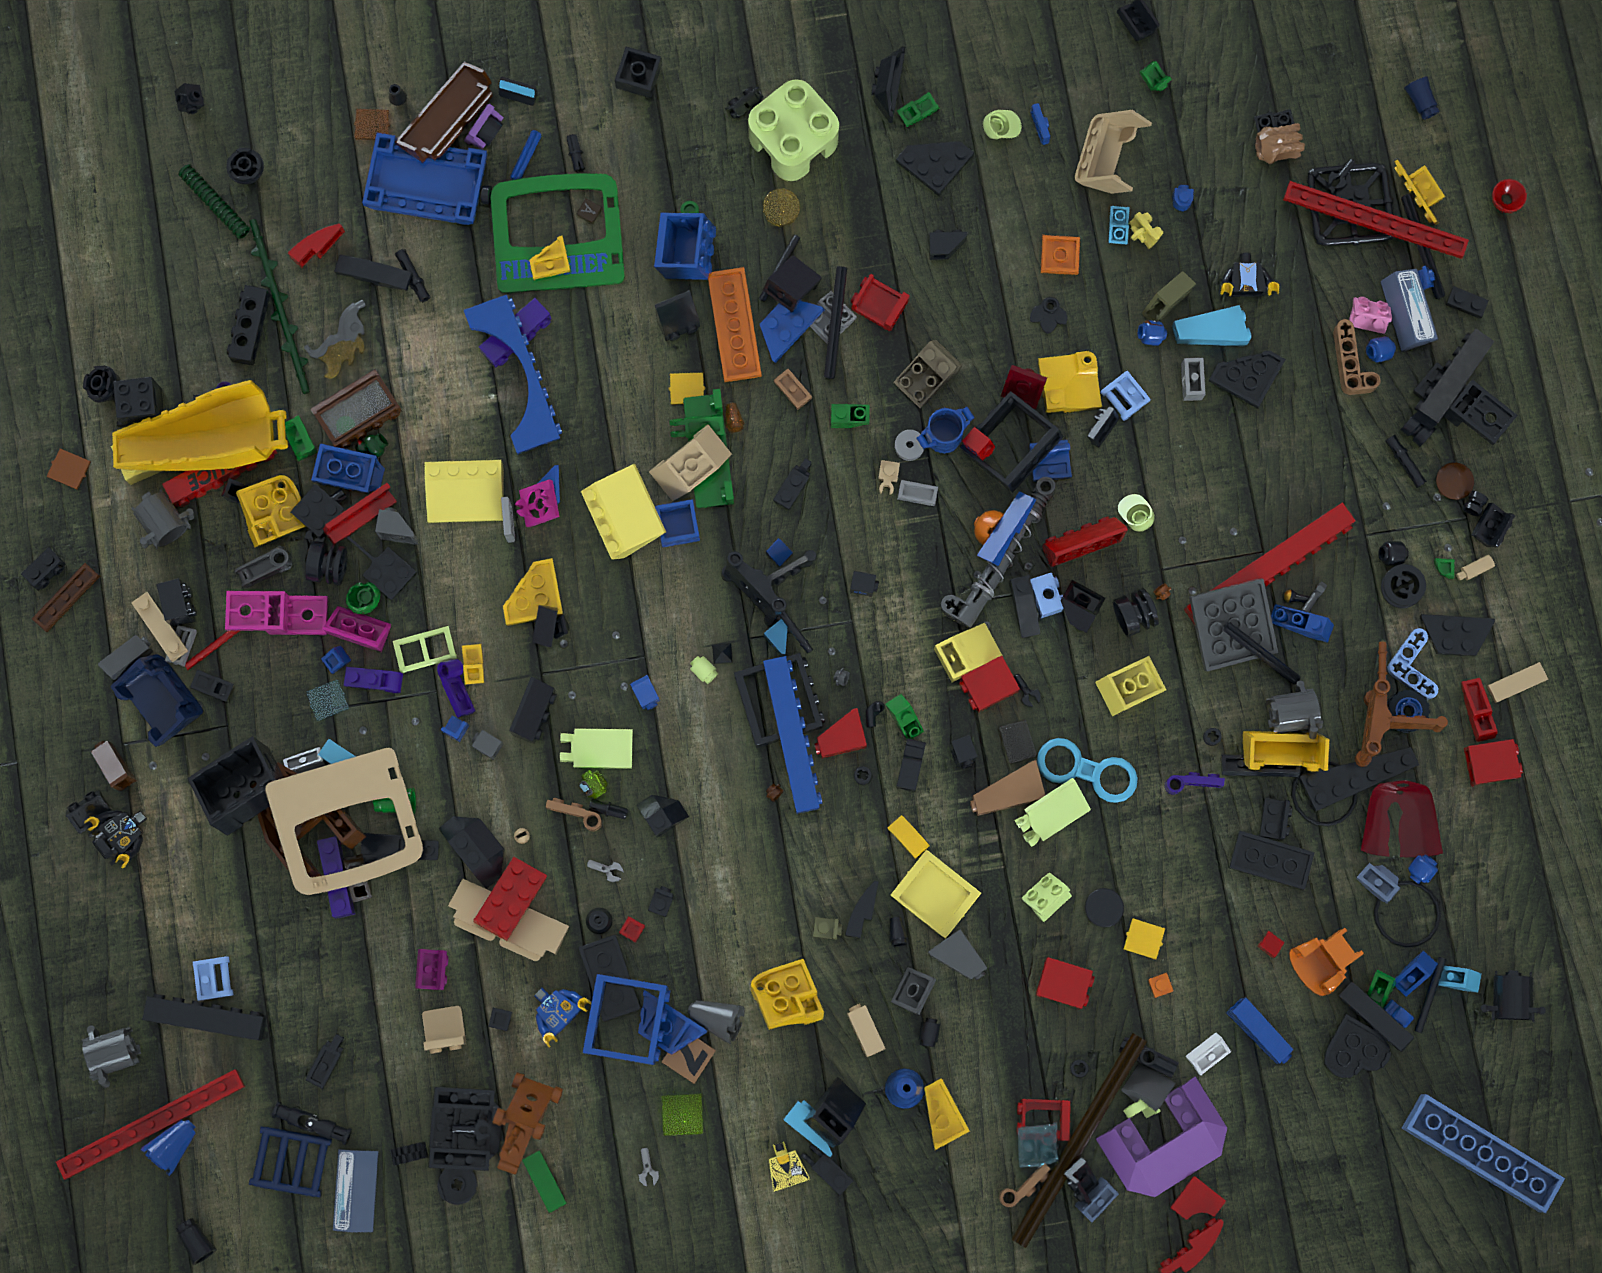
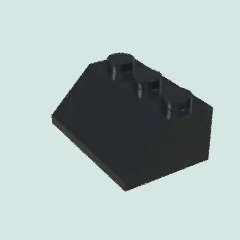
M533 677L530 678L509 730L514 737L535 744L536 740H540L543 732L541 726L543 722H547L550 715L548 711L549 706L555 703L557 697L554 687Z

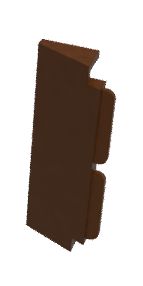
M463 62L395 141L396 145L422 163L428 157L433 160L441 157L462 133L464 126L470 123L492 98L493 93L489 88L492 82L485 70Z

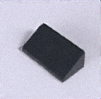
M538 606L533 643L552 647L558 608Z

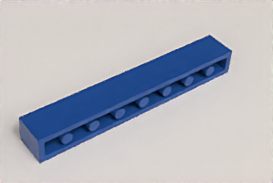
M786 656L763 661L796 813L820 809L819 804H822L820 792L816 793L815 785H818L816 773L812 774L810 767L814 766L812 754L808 755L806 747H810L808 736H804L802 731L803 728H806L804 718L799 717L798 710L801 709L799 698H795L794 691L797 690L795 679L791 680L790 672H793L791 660L787 661Z

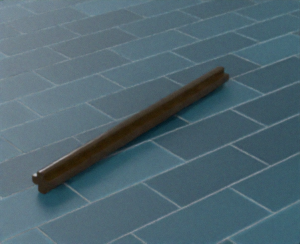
M1134 1033L1130 1036L1013 1235L1012 1240L1024 1248L1028 1246L1067 1178L1064 1173L1079 1159L1146 1045L1147 1041Z

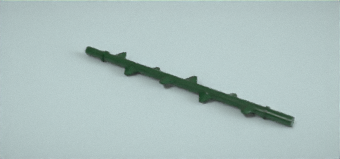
M252 219L249 223L254 236L253 240L257 246L251 251V255L261 258L266 278L260 283L261 286L270 288L276 306V311L271 315V319L281 322L286 342L281 346V350L291 354L302 393L308 394L310 390L305 377L306 373L303 370V367L308 363V359L300 357L293 338V334L298 330V326L288 323L283 307V302L288 298V294L278 291L273 275V270L278 265V262L268 259L257 220Z

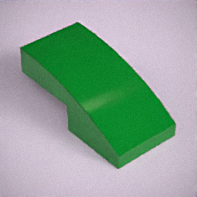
M928 92L915 102H909L897 110V112L908 127L940 108L930 92Z

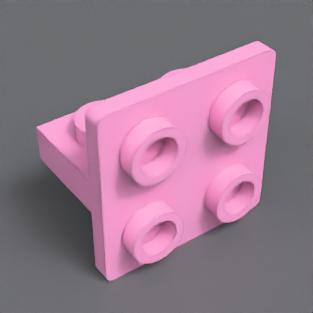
M1354 297L1349 320L1356 328L1385 334L1388 323L1392 320L1391 307L1383 301L1373 302L1365 297Z

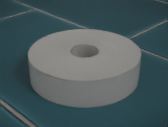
M904 430L896 437L894 448L901 459L913 461L923 454L924 450L916 439L921 435L919 432ZM910 442L913 444V447L908 448L906 444Z

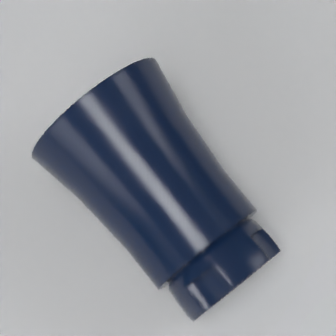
M1428 76L1420 78L1404 87L1423 120L1439 113L1438 104L1431 90Z

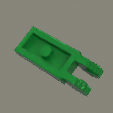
M722 415L686 417L669 421L671 426L685 425V431L670 432L671 437H694L706 425H709L716 435L724 434Z

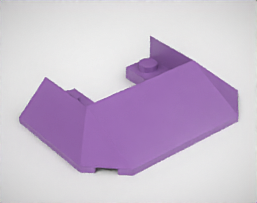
M1196 1077L1172 1090L1164 1100L1183 1132L1150 1152L1130 1118L1096 1138V1141L1128 1191L1156 1197L1222 1155L1227 1126Z

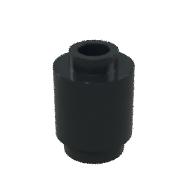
M926 1018L925 1021H921L918 1039L920 1040V1045L935 1047V1044L938 1043L941 1024H937V1019Z

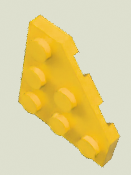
M552 558L533 562L524 578L521 579L510 598L503 605L507 626L535 621L539 605L558 608L557 616L563 615Z

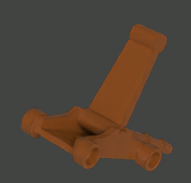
M1379 642V678L1375 682L1373 690L1368 691L1364 696V702L1368 706L1362 749L1355 756L1356 764L1361 767L1367 766L1371 762L1372 756H1376L1381 751V739L1383 734L1389 729H1431L1434 732H1441L1448 724V720L1444 716H1440L1437 719L1426 718V716L1422 715L1407 717L1406 715L1392 716L1387 707V693L1390 690V683L1386 680V642Z
M518 1072L512 1083V1087L516 1088L517 1091L508 1109L505 1111L498 1108L493 1119V1123L499 1126H505L506 1123H509L497 1168L514 1175L518 1172L531 1136L537 1140L542 1138L546 1125L541 1124V1121L550 1101L558 1104L563 1093L562 1088L544 1085L525 1078L524 1074ZM527 1097H534L536 1101H530Z

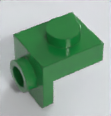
M1157 61L1151 62L1139 72L1150 90L1162 91L1168 86V82L1172 80L1170 76L1164 74Z

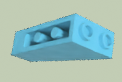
M1240 305L1176 320L1172 325L1177 344L1247 346L1251 339L1250 329L1246 328L1244 322L1246 321V315L1244 310L1241 311Z

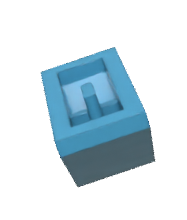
M782 619L764 633V637L781 657L786 654L788 630Z

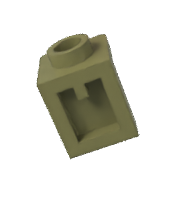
M815 917L813 937L836 940L837 935L841 936L842 924H838L839 919Z

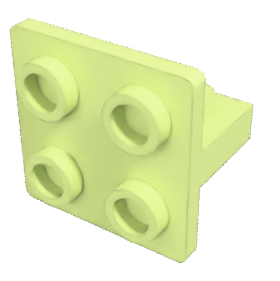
M1048 873L1022 897V900L1032 908L1040 920L1045 922L1072 895L1069 892L1068 886L1051 873Z

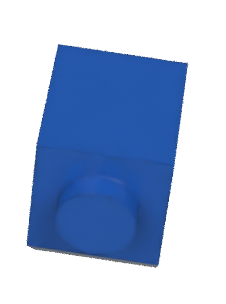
M648 675L630 684L643 710L645 708L650 710L658 705L657 702L660 700Z
M1422 951L1395 978V987L1405 996H1408L1431 976L1438 964L1426 952Z

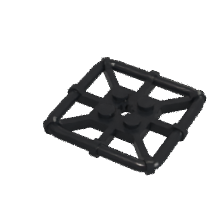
M1347 163L1340 166L1318 167L1307 172L1308 187L1316 189L1315 182H1317L1332 195L1368 207L1385 206V212L1393 215L1392 204L1394 200L1391 197L1389 175L1385 168L1386 165L1383 163L1355 164L1350 172L1373 170L1376 172L1365 185L1351 186L1349 172L1345 177L1347 185L1344 189L1335 191V187L1332 185L1329 187L1328 182L1319 175L1331 174L1332 171L1339 173ZM1381 174L1384 199L1369 200L1368 188ZM1309 209L1311 211L1313 235L1318 245L1352 244L1356 246L1359 243L1383 242L1394 238L1384 233L1358 236L1356 224L1333 217V222L1321 235L1319 213ZM1350 224L1351 237L1326 238L1336 225Z

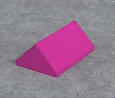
M337 606L324 625L323 630L329 635L382 652L391 624L363 614H355L351 610Z

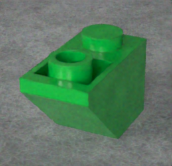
M832 404L831 428H853L869 424L870 405Z
M902 694L885 704L906 740L907 738L914 739L924 732L912 706Z

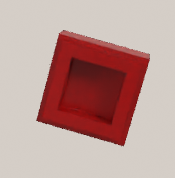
M628 916L619 934L636 943L645 925Z

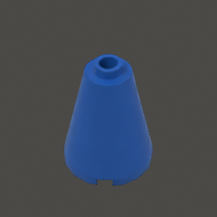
M896 1070L886 1081V1096L896 1107L911 1108L917 1105L924 1095L923 1080L913 1070ZM908 1084L910 1091L905 1092L903 1086Z
M180 1120L144 1145L140 1150L142 1152L147 1150L148 1152L145 1155L161 1170L168 1169L166 1174L170 1176L196 1134L194 1131L196 1127L189 1120L185 1122Z

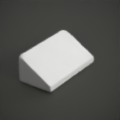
M1214 1033L1187 1054L1186 1058L1201 1076L1231 1051L1223 1038Z

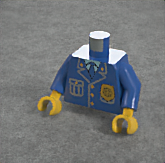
M541 988L534 997L541 1003L536 1009L538 1012L536 1014V1022L545 1044L551 1047L549 1045L550 1040L554 1039L558 1042L555 1036L581 1010L587 1012L585 1005L587 1003L592 1004V1002L574 991L562 989L558 992L555 990L549 995Z

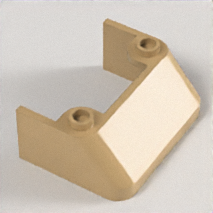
M1134 110L1096 115L1091 120L1075 173V181L1083 186L1107 193L1131 192L1133 188L1123 182L1119 176L1114 175L1123 143L1130 142L1135 138L1137 128L1149 127L1152 123Z

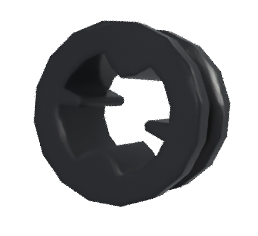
M1210 728L1203 735L1204 742L1209 746L1217 745L1222 739V734L1217 728ZM1211 732H1214V736H1217V740H1213L1214 742L1208 737V734L1210 735Z
M865 766L858 767L854 772L855 781L860 785L868 784L871 780L870 769ZM860 771L868 773L866 780L857 777Z
M1077 1059L1071 1063L1070 1071L1074 1076L1080 1078L1088 1073L1089 1068L1085 1061ZM1082 1063L1084 1065L1082 1067L1085 1068L1084 1072L1075 1073V1064L1079 1065Z

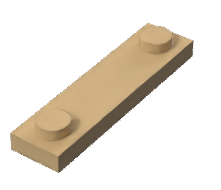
M148 592L131 602L172 662L188 652V649L175 630L164 620L163 613Z

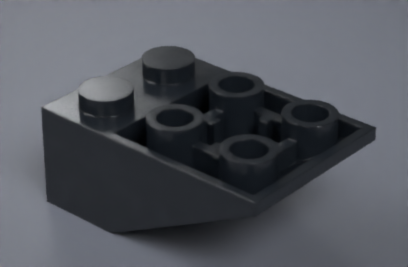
M837 1077L803 1121L833 1148L842 1144L852 1131L866 1103Z

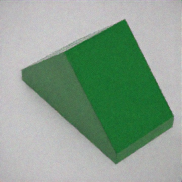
M1379 970L1374 975L1367 995L1382 1009L1396 985L1395 978Z

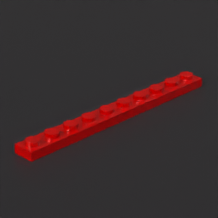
M1292 181L1289 182L1283 199L1284 201L1460 259L1464 257L1469 241L1468 239Z
M237 1069L56 1161V1164L63 1179L66 1180L244 1088L245 1085Z

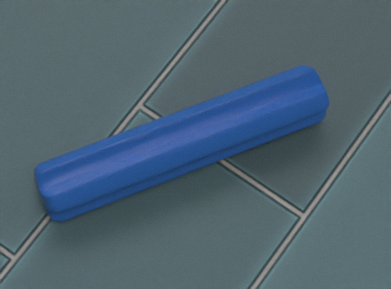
M531 131L510 177L512 180L522 178L541 138V133L538 131Z

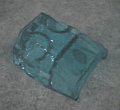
M1057 1122L1018 1128L1019 1167H1038L1058 1161Z

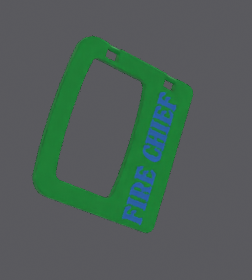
M588 173L538 176L501 182L491 191V210L497 286L500 292L507 294L615 285L624 281L625 273L618 188L616 181L611 176ZM600 190L603 193L605 238L591 242L565 245L570 272L534 280L529 260L541 253L545 247H515L510 245L507 199L514 196L547 191ZM607 198H614V207L608 208ZM612 254H618L619 264H612Z

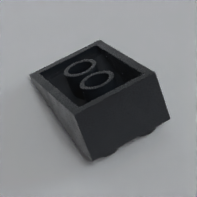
M690 291L654 305L657 322L665 341L677 340L681 337L680 335L694 333L700 327V321Z

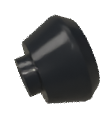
M594 908L586 917V925L594 934H604L612 926V916L604 908Z

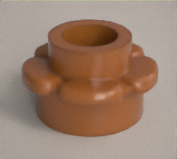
M1166 583L1160 585L1153 592L1156 595V599L1165 600L1171 595V587H1168Z

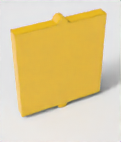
M703 373L670 374L669 391H671V405L684 404L683 399L687 397L704 395Z
M1132 918L1129 931L1126 932L1127 938L1123 949L1156 960L1160 946L1163 945L1162 938L1165 928Z

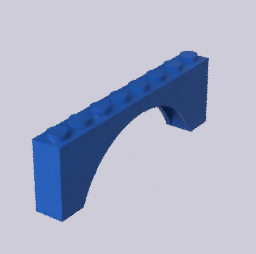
M506 294L465 309L464 313L471 330L490 334L504 342L516 354L525 370L528 381V403L520 424L510 435L517 454L560 439L559 434H562L559 423H554L552 418L556 416L552 405L548 406L547 404L548 393L545 387L541 388L539 381L542 380L539 369L535 370L532 363L536 361L532 351L529 353L527 351L526 345L529 344L525 334L521 335L519 327H522L519 316H514L512 311L516 309L512 298L508 299Z

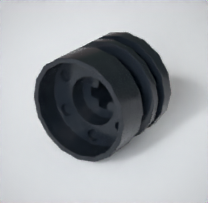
M313 541L309 547L306 560V580L320 583L325 575L327 584L333 582L334 585L340 586L347 570V547L340 545L337 548V545L333 544L328 552L326 543Z
M1139 589L1138 594L1135 591L1132 592V602L1125 595L1112 601L1118 623L1127 637L1140 633V623L1146 630L1150 628V625L1152 627L1159 625L1156 606L1146 589Z

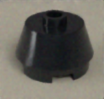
M239 148L227 160V173L233 181L239 184L255 183L263 173V159L259 153L250 148Z
M94 366L95 369L84 377L83 389L87 391L88 397L94 402L100 403L115 400L113 381H120L121 378L109 366Z

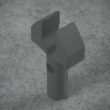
M1321 581L1303 606L1302 611L1309 613L1328 585Z

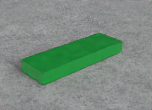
M539 1150L522 1159L548 1212L551 1213L567 1204L541 1151Z

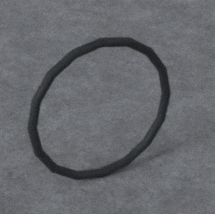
M1328 761V765L1340 766L1335 762ZM1307 767L1300 770V776L1307 770ZM1295 777L1292 783L1291 796L1295 809L1305 820L1315 825L1331 826L1341 823L1351 815L1357 803V793L1353 795V803L1348 812L1338 820L1319 822L1306 816L1298 806L1295 796L1296 784L1299 780L1298 777Z
M1400 881L1398 886L1413 885L1430 895L1435 904L1437 914L1434 929L1426 938L1416 943H1402L1392 939L1385 933L1379 923L1378 909L1381 900L1378 898L1374 909L1375 922L1381 934L1391 943L1402 947L1420 946L1429 941L1438 930L1441 919L1439 903L1434 894L1424 885L1413 881Z

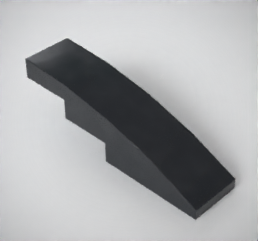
M341 254L334 270L338 275L354 277L356 280L371 282L376 286L405 291L408 290L413 275L412 272L393 266Z

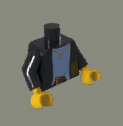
M1248 252L1241 253L1240 262L1234 263L1231 268L1227 269L1221 279L1222 288L1220 294L1223 295V292H1228V297L1264 296L1267 289L1268 295H1271L1272 291H1276L1279 294V284L1273 281L1260 262H1251V253Z

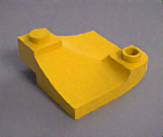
M1083 351L1072 355L1038 358L1040 375L1048 377L1042 391L1046 413L1059 411L1066 413L1102 408L1097 359L1092 352ZM1084 358H1089L1090 362L1086 363Z
M279 475L236 492L246 519L247 531L255 548L306 527L290 513L300 502L301 497L293 481L287 476ZM278 483L283 484V488H279Z
M804 959L764 971L752 980V995L760 1007L769 1030L791 1024L804 1023V1025L823 1019L824 1011L817 997L816 987Z

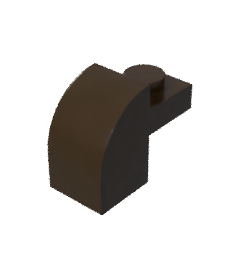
M363 854L343 858L345 870L365 865ZM371 880L348 886L353 903L372 898Z

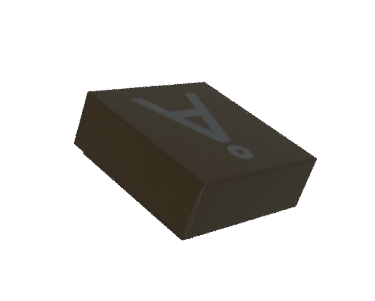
M585 198L576 215L593 224L602 207Z

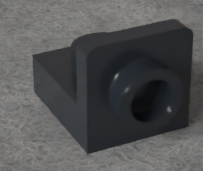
M661 886L660 889L655 888L648 911L667 917L674 898V894L671 893L672 890Z

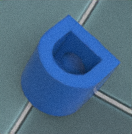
M1179 185L1178 188H1175L1172 201L1174 208L1179 211L1187 210L1193 201L1194 189H1189L1188 185Z

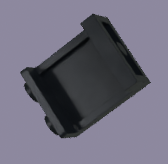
M792 255L767 279L763 291L793 312L799 302L812 289L815 290L818 287L822 277Z

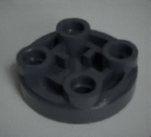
M1097 889L1085 901L1084 913L1095 926L1111 927L1119 922L1123 916V900L1117 892L1111 889Z

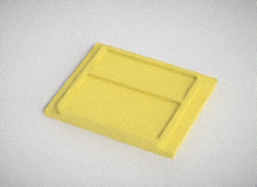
M926 849L892 892L891 896L946 939L980 896L981 892Z

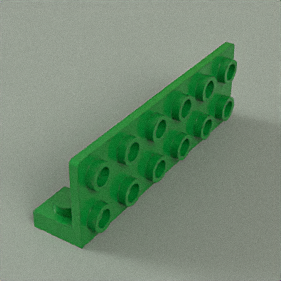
M713 389L712 395L683 399L685 418L722 415L723 417L720 389ZM723 417V430H724V434H723V435H717V436L720 438V440H721V441L724 443V445L727 447L726 434H725V426H724V417ZM694 437L688 438V442H690ZM729 458L715 472L694 488L696 508L734 504Z

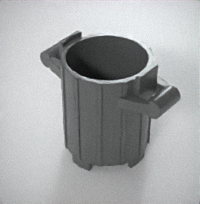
M161 489L159 493L151 495L148 492L141 496L143 501L135 509L131 507L134 512L133 514L148 534L140 539L141 547L146 549L149 545L153 544L157 550L158 547L174 542L184 534L187 528L191 529L188 521L194 519L193 510L187 509L180 514Z
M1298 681L1296 693L1277 695L1266 699V705H1270L1269 728H1274V732L1277 733L1307 729L1309 738L1316 739L1318 729L1323 726V720L1321 721L1318 698L1313 688L1305 689L1304 682Z
M91 1025L87 1028L89 1037L81 1039L85 1062L91 1073L90 1078L93 1081L98 1080L99 1084L104 1088L110 1086L108 1073L136 1065L140 1062L137 1058V1055L141 1054L140 1045H136L133 1037H131L129 1033L133 1031L131 1027L98 1036L99 1031Z

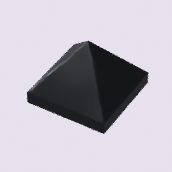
M564 615L556 618L555 639L568 634L570 626Z
M731 643L712 645L714 664L733 663Z

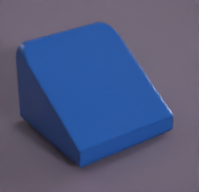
M779 538L766 551V555L779 566L793 553Z
M341 646L332 648L321 658L331 674H334L351 661Z

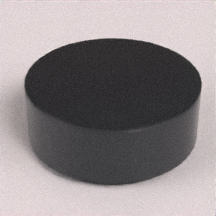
M484 185L481 189V202L483 204H491V186Z

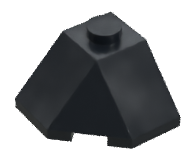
M651 795L636 805L656 837L661 836L689 818L680 801Z

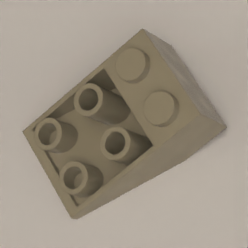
M933 340L923 348L893 383L919 408H922L963 365L937 340Z

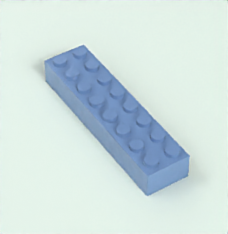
M1427 1094L1419 1096L1402 1126L1403 1130L1541 1213L1547 1212L1565 1178Z

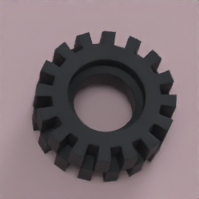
M425 1142L390 1150L393 1166L428 1158Z

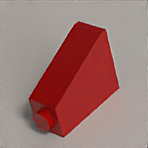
M857 708L851 710L817 737V743L814 746L816 754H820L821 759L867 747Z

